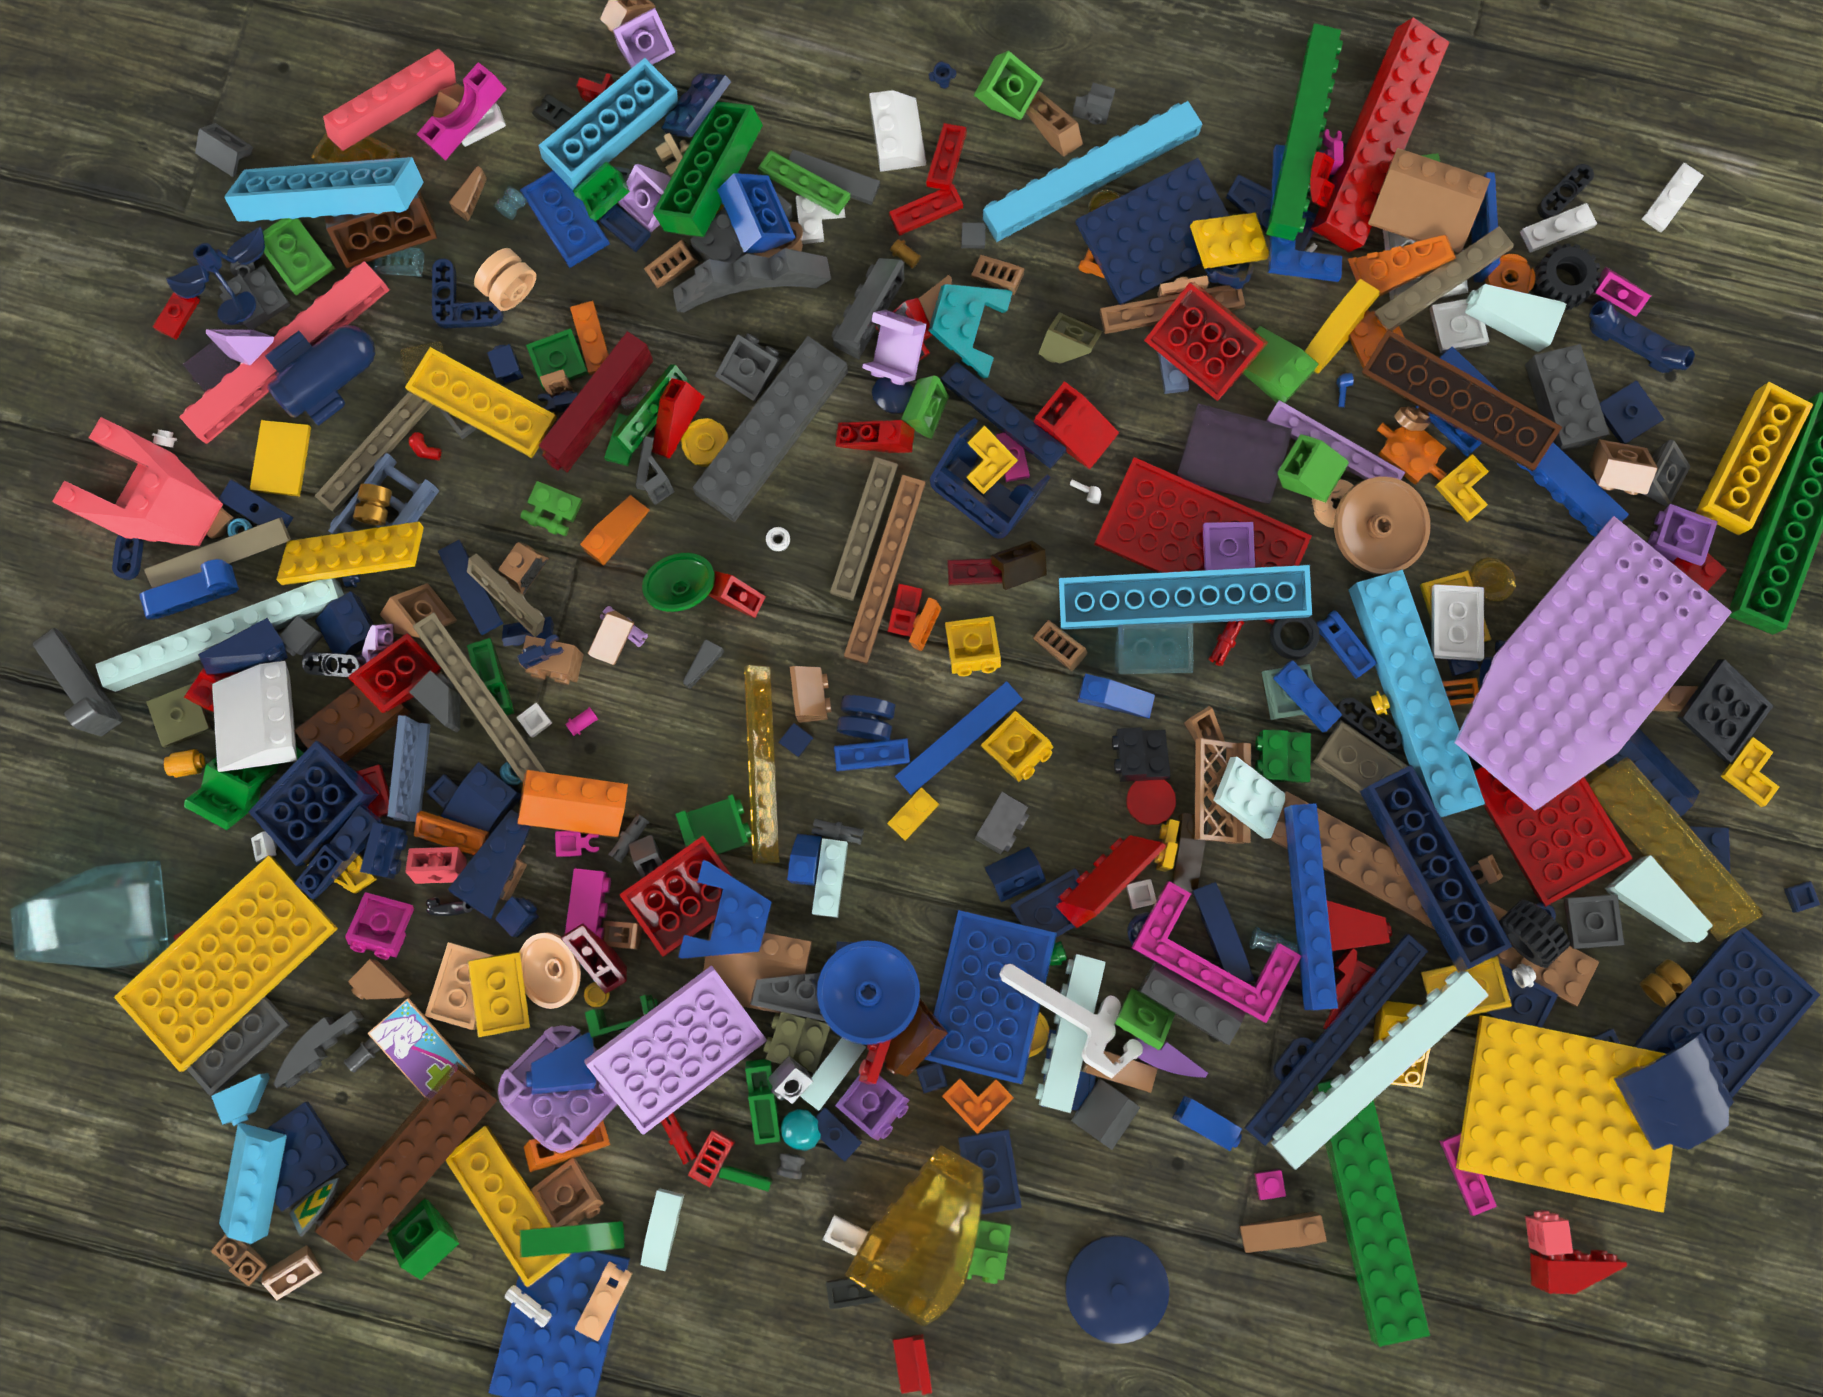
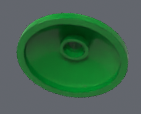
M693 553L673 554L661 559L647 571L643 579L642 591L647 602L658 610L667 612L683 611L694 607L708 596L715 582L714 570L710 562L700 555Z

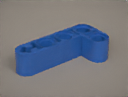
M221 559L210 560L201 564L202 572L140 593L139 597L146 619H159L236 593L239 587L233 567Z

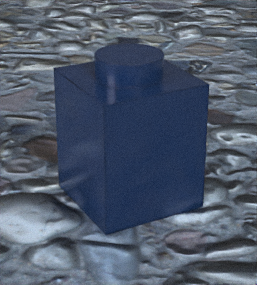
M510 344L498 345L492 351L487 352L496 379L501 386L524 378L516 354Z

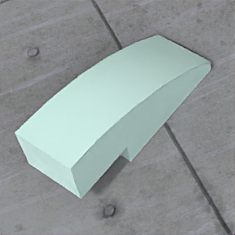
M841 1038L812 1076L813 1082L800 1097L819 1111L865 1050L866 1046Z
M661 1188L657 1190L640 1265L666 1271L679 1222L678 1218L684 1194Z

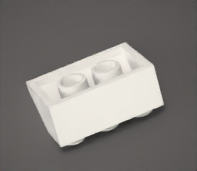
M894 90L869 93L880 172L925 166L926 159L916 98Z

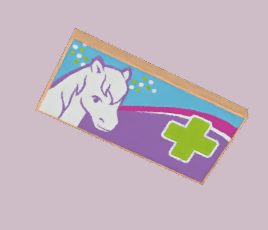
M409 998L367 1033L424 1097L427 1096L456 1061L474 1075L476 1074Z

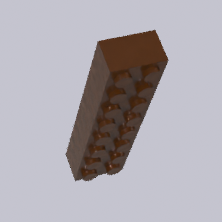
M1389 329L1362 371V375L1531 471L1536 469L1562 429V426Z
M456 1061L316 1222L315 1232L357 1262L497 1102L496 1091Z

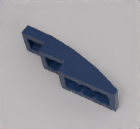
M457 540L438 550L480 634L484 635L504 624L490 594L467 573L469 556L462 542Z
M1214 882L1193 890V897L1202 915L1201 919L1210 937V944L1221 969L1246 983L1254 981L1239 936L1217 883Z

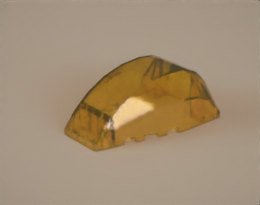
M942 1145L919 1170L921 1174L913 1183L909 1182L903 1189L904 1194L896 1203L892 1202L885 1210L887 1214L880 1222L876 1221L870 1228L845 1276L921 1326H926L938 1319L953 1304L964 1287L973 1257L983 1208V1169Z

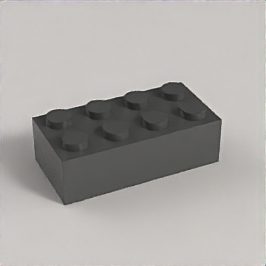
M776 192L789 221L793 217L791 205ZM725 207L715 215L704 237L694 236L690 239L694 252L705 262L712 259L733 263L746 254L754 255V253H744Z
M1581 344L1536 354L1525 364L1540 415L1562 426V429L1553 441L1562 451L1598 443L1599 439L1603 440L1609 435Z

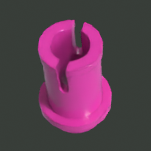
M588 707V709L572 720L569 718V722L565 725L572 735L575 736L576 734L580 735V731L599 719L591 708Z

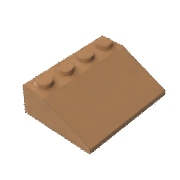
M1397 148L1368 225L1416 241L1446 235L1454 254L1458 255L1462 252L1490 179Z
M711 923V928H710V933H709V938H708L709 941H710V939H711V935H712L714 923ZM764 933L760 952L705 956L703 971L712 965L742 1007L781 1014V1011L750 1005L755 980L807 974L813 942Z

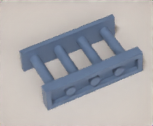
M388 453L376 461L374 470L364 484L380 486L388 475L411 490L413 497L405 504L391 495L390 506L397 510L399 515L394 522L389 523L386 521L385 526L417 522L439 490L426 479L423 483L417 484L395 469L394 466L397 462ZM359 490L342 513L332 520L331 528L328 530L331 534L357 531L350 525L354 521L355 506L360 503V500L357 499Z

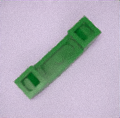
M623 1221L520 1230V1257L624 1248Z

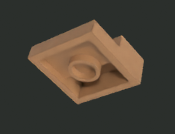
M571 1158L531 1189L552 1227L579 1225L578 1223L585 1217L587 1219L595 1217L600 1212L599 1207L604 1204L595 1186L587 1179L574 1158Z

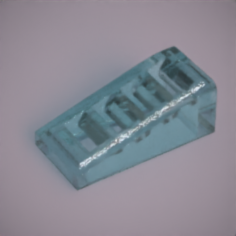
M406 248L385 255L387 256L386 266H381L382 257L375 259L374 272L378 274L422 277L425 254L421 248ZM392 257H395L394 266H391ZM400 257L404 258L403 265H400ZM409 258H412V265H408Z

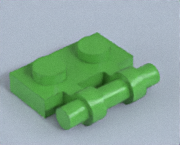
M537 481L527 502L530 506L535 507L533 512L523 510L520 518L528 521V524L534 527L541 526L546 528L549 533L554 535L558 533L566 536L569 527L562 525L564 519L572 523L574 522L583 501L581 498ZM544 511L555 515L554 519L551 521L542 517Z

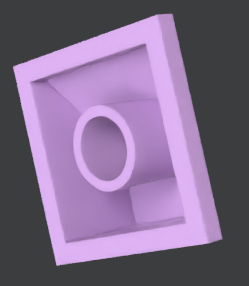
M635 164L626 182L630 192L618 204L644 228L652 232L660 225L653 211L671 177L640 164Z

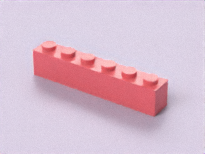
M438 48L323 116L327 136L344 151L434 97L440 90L455 84L454 63Z

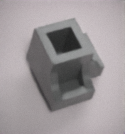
M1093 83L1090 92L1086 96L1076 97L1072 116L1088 120L1093 124L1106 125L1116 88Z

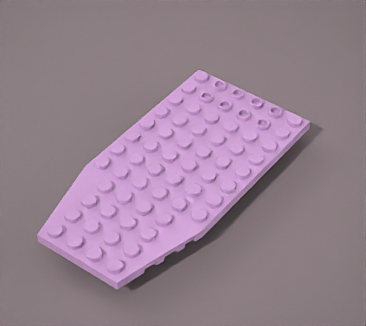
M1613 516L1494 655L1491 667L1482 681L1483 684L1480 691L1476 695L1473 706L1466 716L1454 743L1535 811L1622 749L1732 612Z

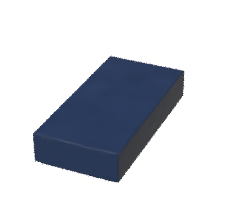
M616 204L599 220L606 229L634 252H637L651 237V233Z

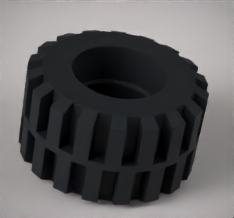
M1570 243L1564 244L1562 247L1558 245L1553 250H1550L1534 270L1535 284L1533 287H1536L1533 292L1535 296L1539 295L1540 297L1564 302L1567 304L1565 307L1566 311L1571 310L1574 306L1578 307L1597 288L1598 280L1601 278V273L1597 272L1600 269V265L1594 262L1596 259L1594 254L1590 256L1587 248L1582 250L1580 245L1577 244L1571 247ZM1556 269L1568 271L1575 280V286H1570L1560 281Z
M1520 900L1499 920L1512 947L1537 966L1548 968L1570 946L1565 931L1557 921L1532 902Z

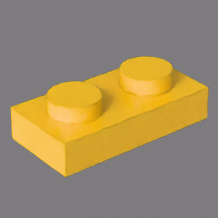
M920 788L887 824L906 841L939 806V803L923 788Z

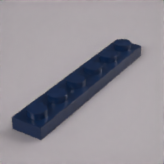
M956 362L941 378L943 385L1051 469L1065 454L1066 447Z

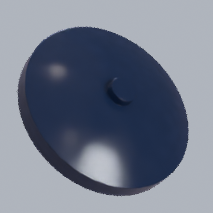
M1108 1235L1089 1242L1075 1255L1067 1271L1065 1294L1067 1304L1074 1319L1084 1331L1101 1341L1122 1344L1141 1339L1158 1325L1168 1305L1169 1282L1163 1264L1148 1246L1128 1236Z

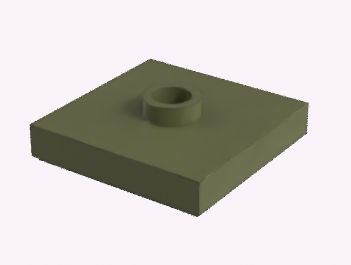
M192 684L146 701L161 746L164 748L212 730L205 708L184 698Z

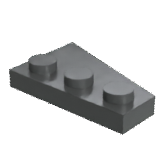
M821 972L756 979L750 1005L825 1021L817 1000V985Z

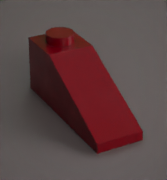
M583 923L561 936V940L605 994L627 982V966L613 948Z

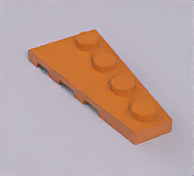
M1442 235L1414 242L1410 245L1398 246L1390 250L1374 252L1358 258H1350L1348 262L1356 282L1362 279L1378 289L1380 297L1456 259L1448 237Z

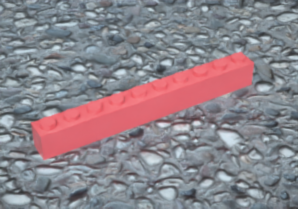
M365 261L360 265H356L344 279L335 282L332 289L325 295L316 298L313 305L307 310L297 314L294 321L288 326L282 327L274 337V342L250 366L240 363L238 368L232 373L226 374L219 384L207 390L200 400L195 404L189 405L179 417L200 440L208 444L269 392L267 389L268 383L277 377L275 374L277 370L265 355L297 331H300L308 342L314 346L336 328L349 325L386 294L389 288Z

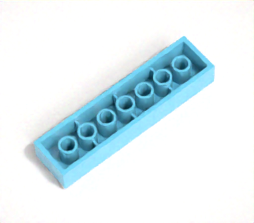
M412 157L245 169L224 198L237 221L254 222L267 219L274 221L282 218H317L328 215L336 217L344 214L360 215L362 213L380 214L390 211H406L424 182Z

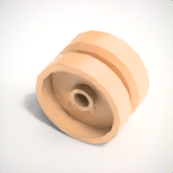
M503 248L492 254L481 265L476 273L474 286L486 297H489V300L500 311H507L518 305L529 294L535 284L536 273L525 262H521L520 257L510 248Z

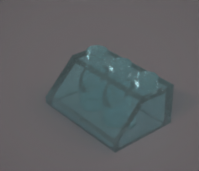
M1193 623L1118 624L1115 644V672L1118 674L1193 673Z

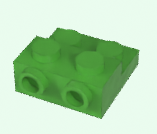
M960 1216L952 1271L957 1272L956 1276L964 1279H972V1275L983 1276V1282L997 1284L998 1279L1004 1280L1011 1224Z

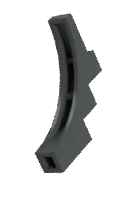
M784 248L770 258L746 254L733 263L709 259L696 267L695 275L674 288L673 293L677 312L685 313L712 299L746 290L782 286L816 289L831 280L827 257Z

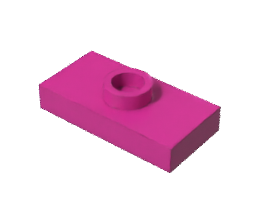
M996 434V438L1018 460L1004 474L1005 481L1010 482L1029 478L1030 474L1024 448L1007 434Z

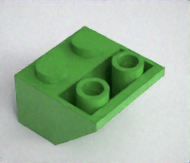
M1300 434L1277 474L1284 489L1326 503L1349 462L1323 441Z

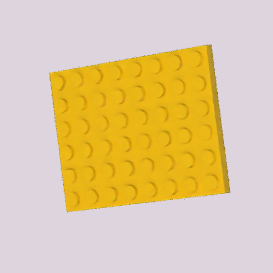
M1480 1015L1456 1169L1664 1213L1673 1145L1668 1144L1659 1149L1652 1150L1614 1078L1633 1067L1646 1066L1664 1056L1665 1053Z

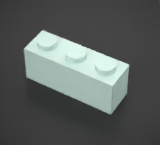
M822 838L812 909L813 915L838 918L848 842Z

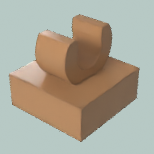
M1492 854L1483 857L1478 861L1479 864H1475L1470 868L1471 872L1475 870L1483 872V877L1476 880L1477 884H1482L1485 881L1492 884L1503 877Z

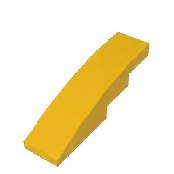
M1359 279L1329 316L1305 350L1319 364L1314 372L1319 374L1348 341L1349 334L1362 321L1366 310L1379 297L1380 291Z

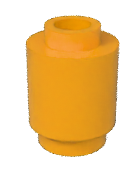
M197 749L171 753L170 756L164 758L166 774L175 778L200 774L202 768L205 767L204 755L199 753Z

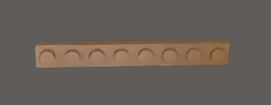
M902 475L844 653V658L865 665L868 664L926 485L925 481Z

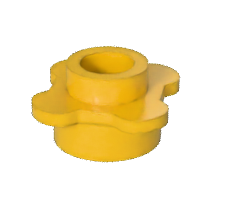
M1376 691L1377 694L1370 697L1377 715L1382 713L1387 715L1386 709L1391 708L1385 694L1380 696L1379 691Z

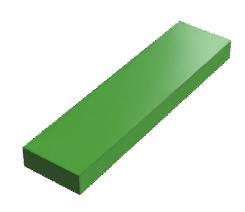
M771 150L758 167L760 174L769 176L771 180L836 215L840 214L851 198L849 192Z

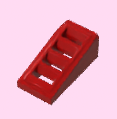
M714 1129L711 1130L688 1176L710 1188L735 1141ZM714 1140L725 1147L724 1151L711 1145L712 1141ZM709 1149L720 1155V1159L717 1160L706 1153ZM704 1158L710 1161L711 1163L715 1164L716 1166L713 1169L705 1165L701 1161ZM698 1167L711 1174L710 1178L696 1172Z

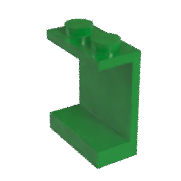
M733 794L723 801L690 812L682 811L676 813L686 847L702 836L705 837L717 855L750 844L749 837H752V832L748 822L743 823L741 814L745 813L742 802L740 799L736 800Z
M652 995L640 996L644 1015L659 1005L657 999H653ZM603 1009L585 1012L591 1037L626 1029L640 1019L608 1027Z

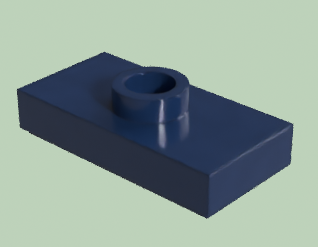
M826 1107L816 1116V1119L819 1121L818 1131L821 1134L820 1139L845 1162L862 1144V1141Z

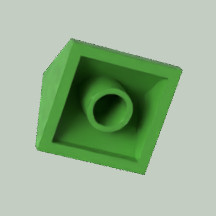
M929 376L917 380L901 419L914 428L916 432L930 439L934 435L949 398L938 376Z

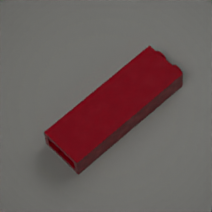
M627 331L538 445L543 451L542 456L552 468L557 471L561 468L568 473L653 363V358L647 344Z

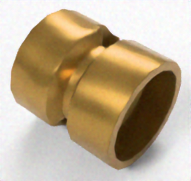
M360 484L357 496L360 503L355 506L353 519L365 524L385 526L388 514L385 507L390 505L392 491L374 484Z
M1666 959L1656 968V974L1650 973L1640 982V986L1652 1001L1661 1007H1666L1676 998L1675 993H1682L1691 985L1692 981L1678 964Z

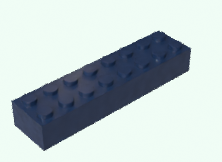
M1412 765L1359 791L1457 971L1468 970L1511 948L1512 945Z

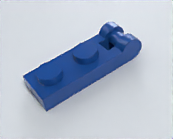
M1333 610L1327 615L1328 618L1317 622L1319 634L1324 637L1351 674L1357 679L1375 666L1377 662L1340 614ZM1333 625L1339 630L1335 634L1329 629Z

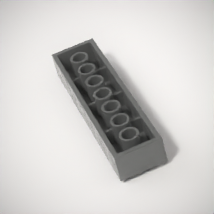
M807 336L692 487L696 496L735 523L848 373L847 363Z

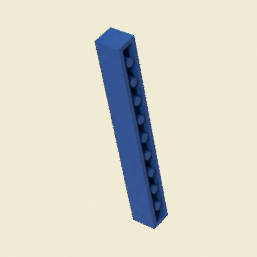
M1453 346L1440 357L1442 360L1498 390ZM1555 443L1551 444L1534 471L1517 463L1519 467L1527 470L1533 476L1538 485L1544 486L1556 502L1562 503L1574 519L1581 521L1587 527L1586 529L1589 534L1594 537L1613 516L1622 522L1629 515Z

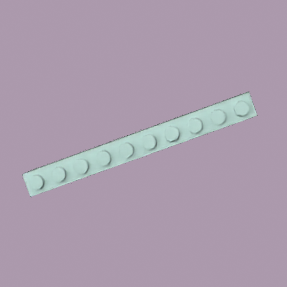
M334 578L317 580L97 663L95 665L102 687L116 692L200 660L199 653L266 618L269 619L277 631L288 627L297 615L304 620L320 615L329 603L344 595L340 582Z
M1454 971L1445 979L1447 984L1440 990L1436 988L1426 996L1428 1001L1423 1006L1417 1005L1407 1014L1409 1018L1403 1024L1398 1022L1388 1031L1390 1035L1383 1042L1381 1040L1376 1041L1369 1048L1370 1053L1364 1059L1359 1057L1349 1066L1352 1070L1345 1076L1340 1074L1330 1083L1331 1089L1326 1093L1322 1091L1311 1100L1313 1103L1311 1107L1306 1111L1304 1109L1298 1111L1292 1117L1294 1122L1287 1128L1283 1126L1273 1134L1274 1140L1271 1144L1291 1167L1297 1169L1488 996V993L1467 971H1460L1459 973Z

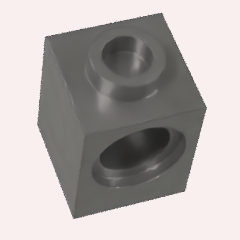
M790 1056L768 1078L773 1087L771 1089L772 1093L778 1099L783 1100L785 1098L792 1104L813 1082L808 1071Z

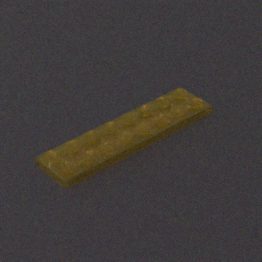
M1626 757L1588 783L1603 809L1644 856L1651 855L1713 926L1709 931L1719 942L1763 916V911L1629 757Z

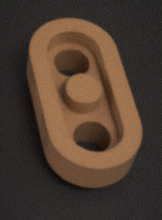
M1401 407L1394 415L1396 421L1410 431H1424L1431 423L1429 419L1430 414L1420 407Z

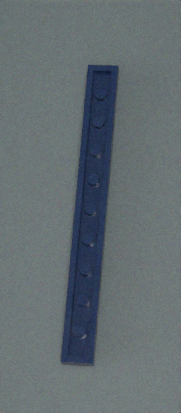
M1405 934L1244 1128L1264 1146L1268 1144L1273 1138V1134L1283 1126L1428 950L1409 934Z

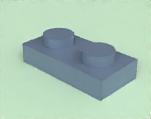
M1158 353L1164 394L1188 391V376Z

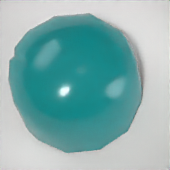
M796 1109L789 1112L781 1123L783 1140L787 1145L796 1150L807 1151L815 1147L821 1137L818 1131L819 1121L807 1110Z

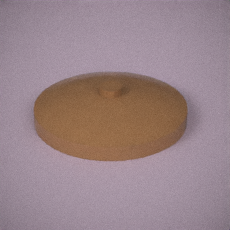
M1374 477L1357 483L1342 497L1334 517V533L1340 551L1352 565L1367 573L1385 575L1408 568L1421 556L1429 540L1430 517L1424 500L1412 486L1393 477Z

